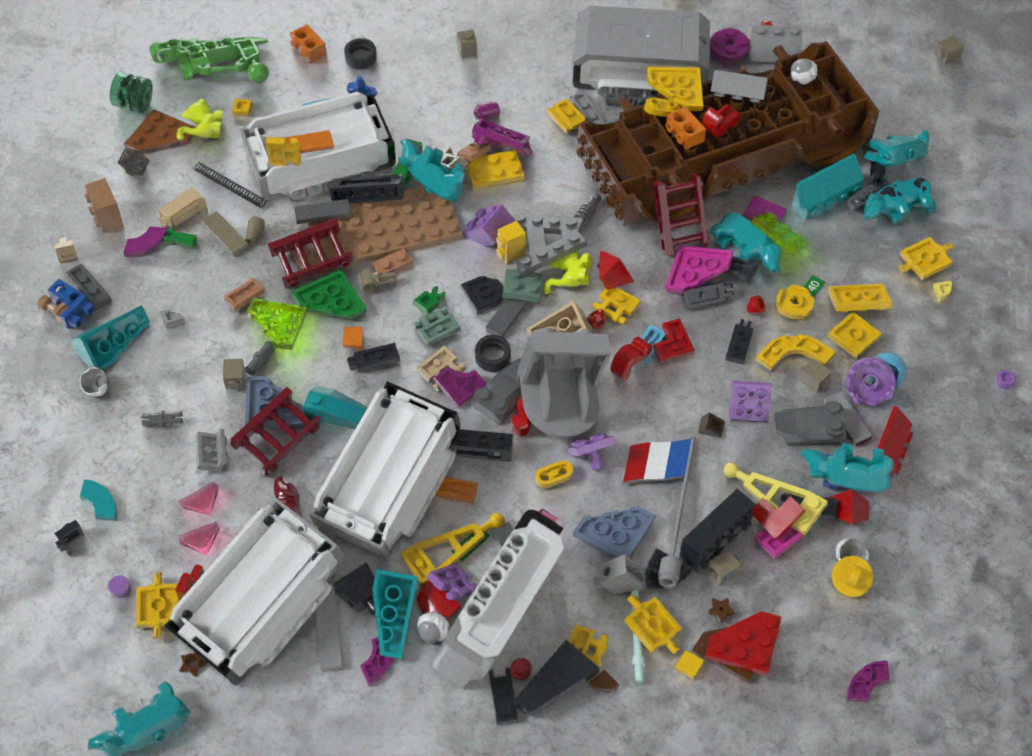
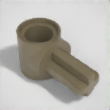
M367 268L360 273L362 289L366 293L376 292L380 288V284L397 282L395 272L378 274V271L375 269Z

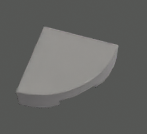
M170 310L160 311L167 329L185 323L184 318L179 313L170 312Z

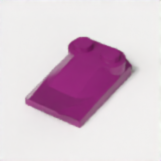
M481 119L473 126L472 138L477 144L491 143L511 147L528 158L533 154L529 143L530 136L485 119Z

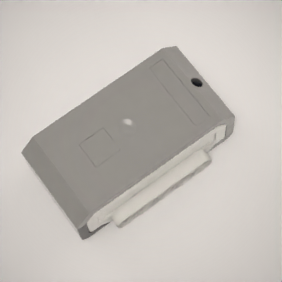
M590 5L577 13L572 82L575 88L597 90L598 94L604 97L607 96V93L616 95L626 93L627 95L632 94L633 96L655 98L660 93L648 85L647 67L700 68L701 83L708 81L710 21L700 12Z

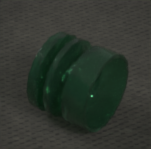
M118 72L113 78L110 87L111 104L121 109L128 108L130 111L144 113L152 99V81L146 77L134 76L127 72Z

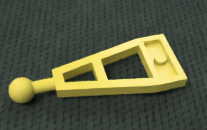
M733 462L727 463L724 467V474L728 478L736 477L742 480L747 491L759 501L764 498L775 510L779 507L772 500L780 490L804 498L800 506L806 512L791 526V528L803 535L807 534L827 506V500L808 490L754 472L749 476L740 471L739 466ZM758 482L772 488L765 496L753 484Z

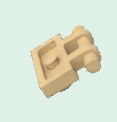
M443 346L417 366L416 372L430 383L437 374L448 366L460 373L466 369V366L463 363L456 366L454 363L457 362V356ZM437 383L433 385L435 390L439 391L441 389Z

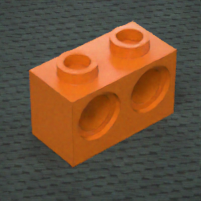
M308 24L290 32L291 46L293 49H297L301 57L310 64L327 55L325 42Z
M686 107L667 114L666 128L668 132L672 133L678 143L682 144L686 150L704 142L705 127Z

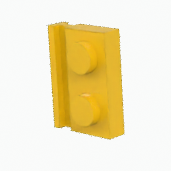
M567 98L554 104L552 108H547V114L565 134H568L570 130L578 129L579 123L585 122V117Z

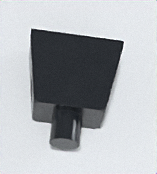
M366 562L336 581L334 589L335 593L355 612L360 613L367 608L372 615L375 614L373 598L375 577Z

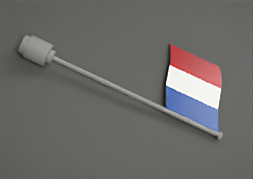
M695 436L673 442H646L631 445L623 484L636 481H665L684 477L671 554L661 559L658 574L659 583L667 588L674 587L679 581L681 561L674 555L694 442L697 441Z

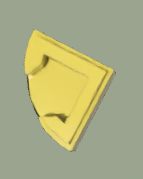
M951 280L933 284V289L939 302L945 300L950 295L952 290Z

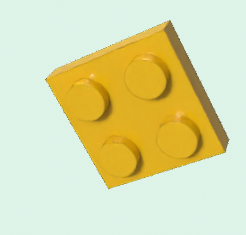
M851 312L828 333V338L857 359L881 338L882 333L856 313Z

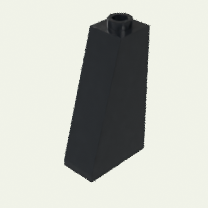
M565 640L516 696L515 700L518 703L516 707L523 714L529 713L531 716H534L599 673V667L569 641Z

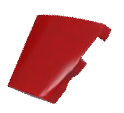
M430 580L423 586L416 597L422 614L433 611L442 614L446 620H449L461 608V605L456 600H448L446 597L447 593L444 590L437 589Z

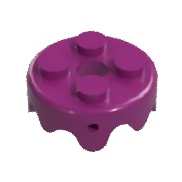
M733 28L720 29L710 37V54H712L713 60L715 62H722L728 69L732 68L737 61L744 63L749 56L750 40L746 34Z

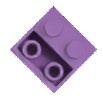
M503 204L492 205L485 209L481 208L475 213L474 219L465 225L466 228L462 235L485 247L495 245L497 243V229L514 222L515 219Z

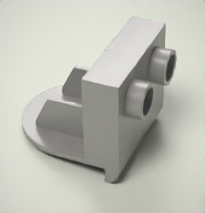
M541 328L536 332L531 331L518 367L517 381H520L524 411L536 428L554 437L573 438L586 433L593 427L599 414L597 385L611 355L608 334H595L589 329L577 330L574 333H561L553 328Z

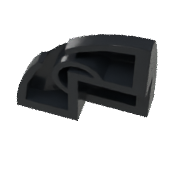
M658 548L654 550L645 567L646 587L663 589L665 587L659 583L658 579L661 559L669 555ZM680 560L679 581L676 585L685 580L694 569L682 560Z

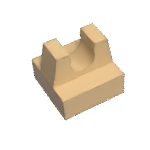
M66 237L60 238L59 243L54 244L59 263L77 259V253L72 240L67 241Z

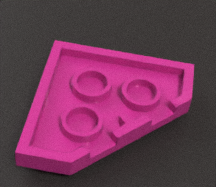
M679 246L665 286L666 292L684 294L683 290L695 288L729 270L733 251Z

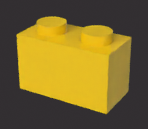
M514 221L497 229L496 241L498 249H496L498 257L503 259L506 264L524 257L526 254V233L519 223Z

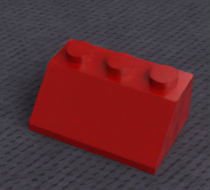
M893 406L878 445V449H883L885 456L893 460L892 477L894 473H899L902 463H899V459H904L908 449L904 447L905 443L910 444L913 432H910L913 424L897 406Z

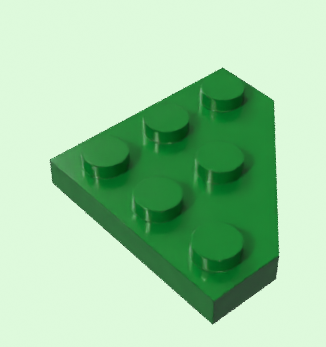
M341 269L292 291L294 300L300 309L350 320L367 312V307Z

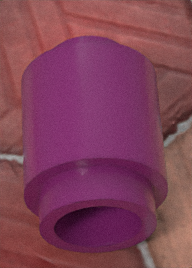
M489 101L475 106L474 116L479 121L481 119L490 120L500 115V107L497 102Z

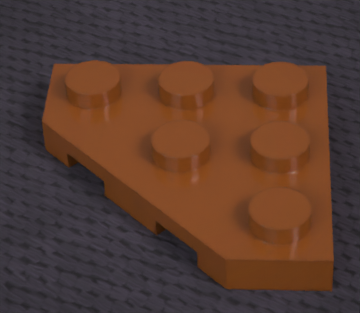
M153 109L127 139L124 146L135 153L143 154L147 153L146 150L154 148L161 150L170 148L172 144H187L195 135L184 133V139L178 140L176 136L178 129L184 126L189 128L196 127Z

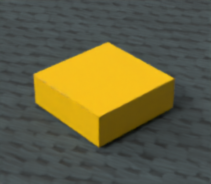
M235 99L232 115L249 117L253 101Z
M685 650L677 662L675 670L693 680L702 667L704 660Z

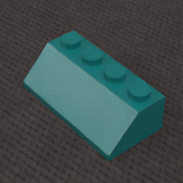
M852 154L798 182L792 207L806 220L810 217H815L825 209H830L838 202L845 201L848 197L860 191L864 178L856 156Z

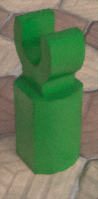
M173 229L166 230L167 235L170 236L163 237L166 244L176 243L195 248L197 243L196 235L183 232L177 233Z

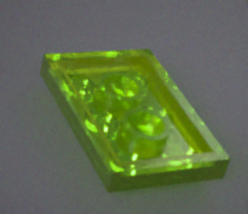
M765 212L756 216L751 222L752 225L793 256L806 250L809 245L805 237L794 233L789 225L781 223L777 220V216L771 212Z

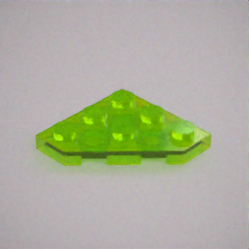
M253 298L247 311L248 317L274 348L292 350L306 317L307 307Z

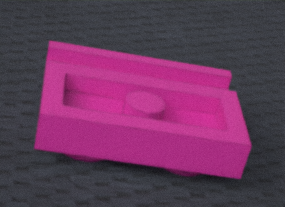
M790 527L776 540L764 528L754 536V541L758 542L761 548L776 559L802 539L804 535Z

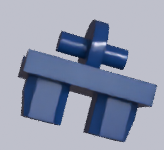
M362 76L357 77L356 82L348 83V94L359 92L366 95L367 105L375 100L377 95L376 88L366 85Z

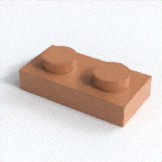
M402 248L373 262L372 268L378 271V274L397 273L413 265V260L406 250Z

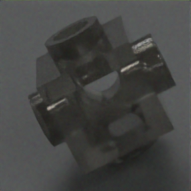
M124 148L117 163L125 169V173L128 175L143 176L150 160L140 150Z

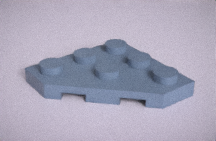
M267 376L247 377L245 425L283 390L274 385ZM292 399V403L304 413L303 405ZM282 407L278 411V416L291 428L305 427L287 408ZM268 420L264 424V429L280 428L273 421Z
M639 506L631 507L630 510L621 512L616 510L603 513L601 516L583 517L573 531V537L613 559L621 555H627L630 558L654 522L656 515Z

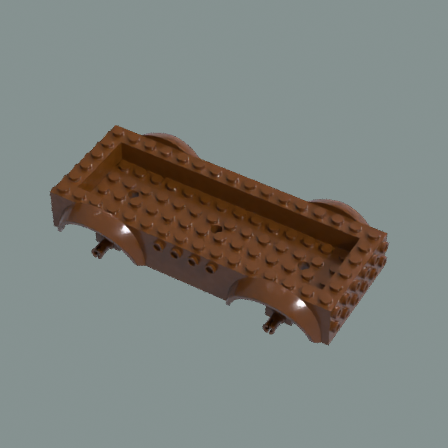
M827 41L811 43L803 52L794 55H788L783 46L779 45V47L776 46L773 49V53L779 59L776 60L774 69L760 73H749L742 66L741 70L735 71V73L768 78L764 100L760 99L759 103L749 101V97H742V100L732 98L731 94H725V97L714 95V92L711 91L713 79L701 83L703 111H690L701 124L704 114L710 107L718 112L725 105H730L731 108L740 113L738 123L734 127H729L723 135L714 137L706 131L704 142L686 150L682 144L678 143L675 136L668 132L666 128L667 117L648 114L644 110L643 105L635 107L629 98L624 96V98L621 97L618 100V104L623 109L619 114V121L595 124L590 122L588 118H585V122L579 123L576 153L579 158H582L585 169L591 173L593 182L599 186V191L601 195L605 196L609 208L613 209L617 221L620 220L624 227L644 219L658 222L652 183L654 181L660 180L666 186L690 182L691 173H695L703 180V188L701 190L704 204L712 195L729 191L732 188L746 185L749 182L760 180L772 174L775 175L803 163L818 168H827L855 154L866 140H872L880 111ZM799 59L813 61L817 65L816 78L806 84L794 81L791 76L792 64ZM658 94V95L655 97V98H659V99L669 100L668 98H666V97L663 96L662 94ZM688 189L670 193L667 196V203L672 204L694 199L693 190ZM695 206L671 211L669 213V220L672 222L690 216L695 212Z

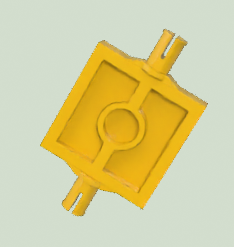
M928 237L900 252V256L905 260L906 264L899 266V271L904 273L911 269L921 280L934 275L952 265L953 261L947 256L946 252L953 249V244L949 242L940 246L931 237Z
M162 572L154 573V584L137 587L136 626L138 629L154 628L153 639L158 640V637L159 640L163 638L162 627L177 625L170 617L173 608L179 602L175 591L178 583H162Z
M634 594L628 597L627 600L635 609L633 613L624 619V622L649 652L652 653L657 648L666 645L673 655L677 653L680 648L672 639L682 630V627L660 601L653 597L648 602L641 603Z

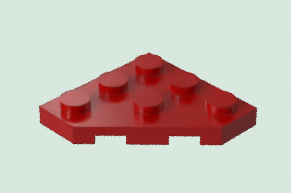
M760 611L710 636L705 659L767 676L782 616Z

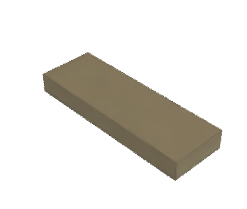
M217 211L202 220L203 225L233 256L249 247L248 243Z

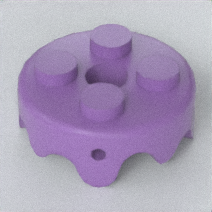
M875 357L862 358L856 361L848 370L846 388L856 404L877 406L884 400H890L893 396L896 384L895 374L891 366L884 360ZM873 376L876 378V382L868 384L865 379Z

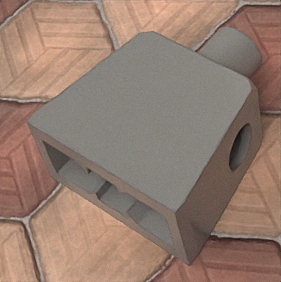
M621 555L600 564L599 576L593 577V584L596 589L605 587L613 594L645 589V569L627 555Z

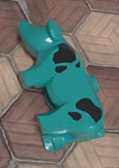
M913 178L902 182L897 180L892 185H888L877 193L869 195L864 206L865 214H863V218L869 221L880 217L884 213L895 224L901 222V216L909 213L910 209L914 206L926 209L929 214L936 211V203L932 200L931 196L932 186L924 178Z

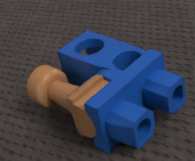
M58 279L48 289L50 297L43 295L37 303L39 309L43 311L49 310L55 314L57 322L63 324L67 329L70 326L78 329L83 323V318L80 316L83 313L91 316L95 312L94 305L88 301L87 295L79 292L61 279ZM52 301L55 302V303H58V302H59V303H61V304L58 306V305L52 303Z

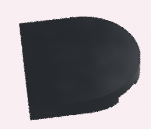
M480 276L461 284L462 291L477 314L498 306L503 300V285L496 278Z

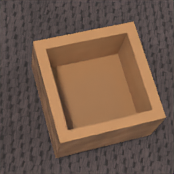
M106 178L86 184L84 196L87 203H90L87 206L91 215L96 216L93 217L96 226L101 227L103 233L124 226L118 204Z

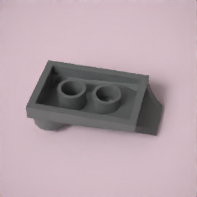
M520 358L506 365L483 388L476 390L474 398L470 401V406L499 425L515 411L517 402L522 396L520 381H517Z
M830 401L825 406L784 409L774 413L776 433L786 441L787 446L846 442L844 409L842 404L837 401Z

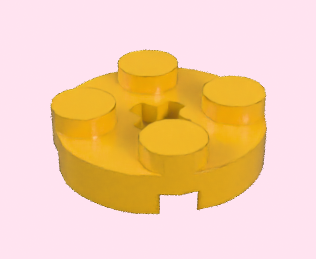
M790 285L789 288L781 289L777 295V312L790 319L804 320L812 312L814 298L811 297L806 288L799 285ZM797 300L798 304H793L791 302Z

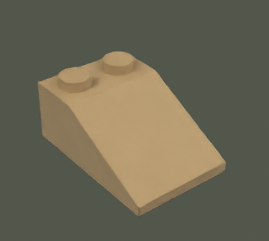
M575 301L570 302L526 328L529 336L531 331L536 332L541 328H553L561 333H574L581 329L592 330L584 311Z

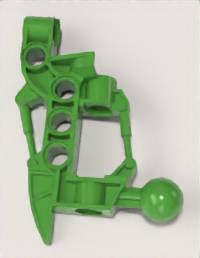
M226 37L213 41H198L197 38H192L191 40L170 39L153 43L149 47V52L155 63L178 61L184 80L192 79L195 73L209 76L211 72L236 69L237 73L246 71L248 78L255 84L265 82L269 76L268 67L260 62V53L256 45L268 43V38ZM236 58L240 59L235 63V66H210V64L230 61Z

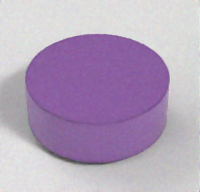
M1001 370L998 372L995 381L1000 388L1010 389L1016 382V376L1010 370Z
M117 575L111 578L108 588L113 596L122 597L129 592L130 583L125 576Z

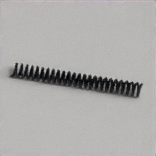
M198 162L194 169L196 172L220 184V186L225 187L259 208L266 204V199H264V204L260 206L263 203V198L255 195L252 191L250 192L247 188L244 189L238 183L236 184L233 180L225 178V176H222V174L217 173V171L212 170L208 166L206 167L203 163Z

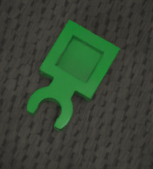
M435 286L432 288L431 293L425 291L416 297L413 305L427 315L439 306L440 301L444 300L446 292L438 294L439 287Z

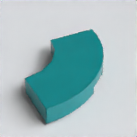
M84 479L80 499L94 506L96 519L116 521L117 508L111 493L103 485Z

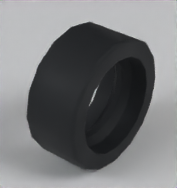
M356 38L349 41L345 46V61L350 67L366 69L375 63L377 58L376 46L371 40ZM358 50H365L370 53L364 57L351 55Z
M486 335L482 337L475 346L476 363L485 371L496 372L502 370L509 364L511 359L510 344L499 335ZM488 347H498L504 351V355L499 359L490 360L482 356V351Z

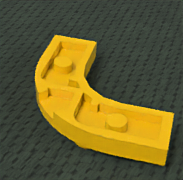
M798 334V336L788 337L783 335L767 344L756 356L755 361L771 371L785 356L802 354L811 360L814 358L826 366L835 356L836 351L807 335Z

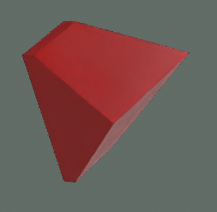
M605 251L600 252L599 278L607 290L634 282L620 258Z
M851 489L829 497L838 498L836 518L850 524L869 520V501L855 490Z

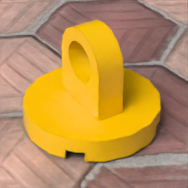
M847 556L840 559L834 565L831 573L835 589L848 597H857L866 593L872 586L874 578L869 563L857 556Z

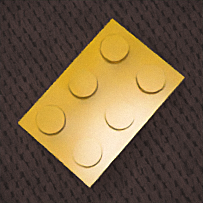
M516 150L484 155L472 162L468 161L473 190L524 180V173Z
M883 283L828 286V294L836 311H866L892 308V300Z

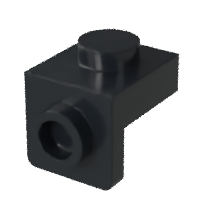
M76 519L71 523L65 524L54 533L57 538L55 544L61 552L65 551L68 556L72 554L69 544L84 535Z

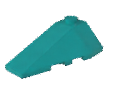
M140 305L71 339V342L78 356L89 367H98L102 370L117 360L120 353L125 351L129 343L150 323V320L143 306Z
M315 386L309 390L303 406L304 414L311 420L319 415L321 417L320 422L351 429H356L368 408L335 389Z
M380 569L376 570L373 598L381 656L402 660L417 587V576Z

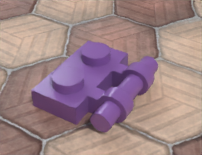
M457 564L431 571L427 577L437 589L441 591L447 589L449 591L446 594L448 600H458L463 595H472L477 587L476 583L471 584L468 581L469 575Z

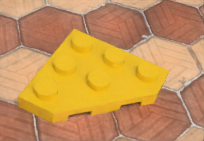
M647 67V82L649 86L669 100L676 101L680 108L686 107L689 111H703L700 68Z

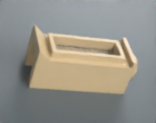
M193 187L158 209L160 223L164 227L167 226L169 229H173L200 210H208L205 198Z

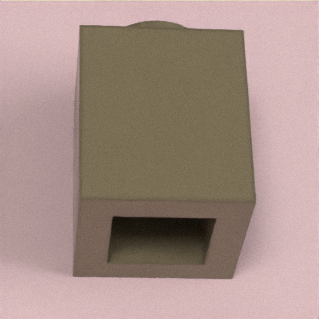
M473 29L457 32V48L461 58L477 55V39Z
M955 36L938 42L935 55L945 65L961 58L964 45Z
M243 358L224 359L223 381L225 389L236 390L245 388V365Z
M813 358L801 369L799 381L815 393H818L830 384L832 371Z
M727 550L709 561L707 571L718 586L739 575L741 562L736 555Z

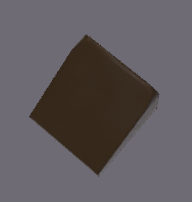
M709 412L701 417L698 433L721 438L725 421Z

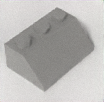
M751 25L749 34L751 44L749 52L750 64H775L776 60L779 59L773 53V49L776 46L779 47V45L783 46L788 55L801 53V27Z
M714 70L711 91L716 96L725 97V94H731L734 99L742 100V97H749V101L759 103L760 99L764 100L768 78Z

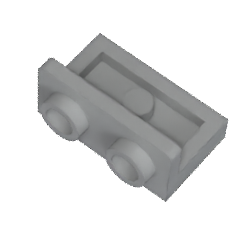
M219 429L217 434L197 432L195 435L196 468L220 472L228 461V454L225 453L227 437L224 436V429Z

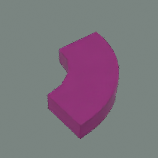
M149 226L142 236L127 239L123 252L124 257L144 255L154 247L157 248L164 241L163 237L167 236V228Z
M378 637L371 639L372 653L368 660L360 665L368 686L380 680L389 670L393 658L380 655Z
M888 660L872 662L858 671L849 684L847 701L868 702L873 688L880 684L888 683Z

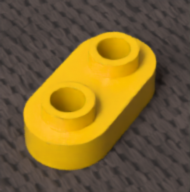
M648 98L644 105V110L648 114L667 117V114L680 109L676 101L659 98Z
M562 460L542 467L535 474V482L541 488H550L568 481L573 476V466L570 462Z

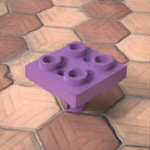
M733 380L729 419L768 422L772 383Z
M599 433L590 436V440L581 439L572 442V446L567 447L569 455L573 456L588 454L592 470L604 467L599 450L616 443L613 436Z

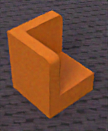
M344 327V348H358V352L363 350V327Z

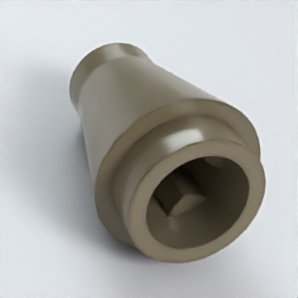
M253 216L248 220L246 237L244 239L247 243L255 244L257 238L264 230L265 221L262 218Z

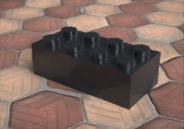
M736 489L682 539L679 559L692 566L696 574L702 569L706 570L710 560L722 554L729 543L732 545L742 531L746 532L751 527L756 503L739 489Z

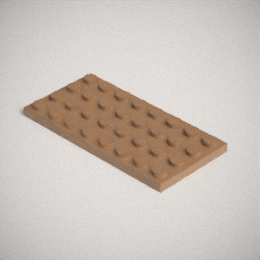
M422 185L405 189L402 200L349 203L351 217L337 219L340 227L337 237L344 253L350 251L352 253L354 262L350 265L386 257L402 248L407 252L462 239V231L450 200L446 201L435 194L428 193L424 189L425 186ZM329 220L308 223V227L310 228ZM330 237L320 239L327 259L337 257L338 255Z

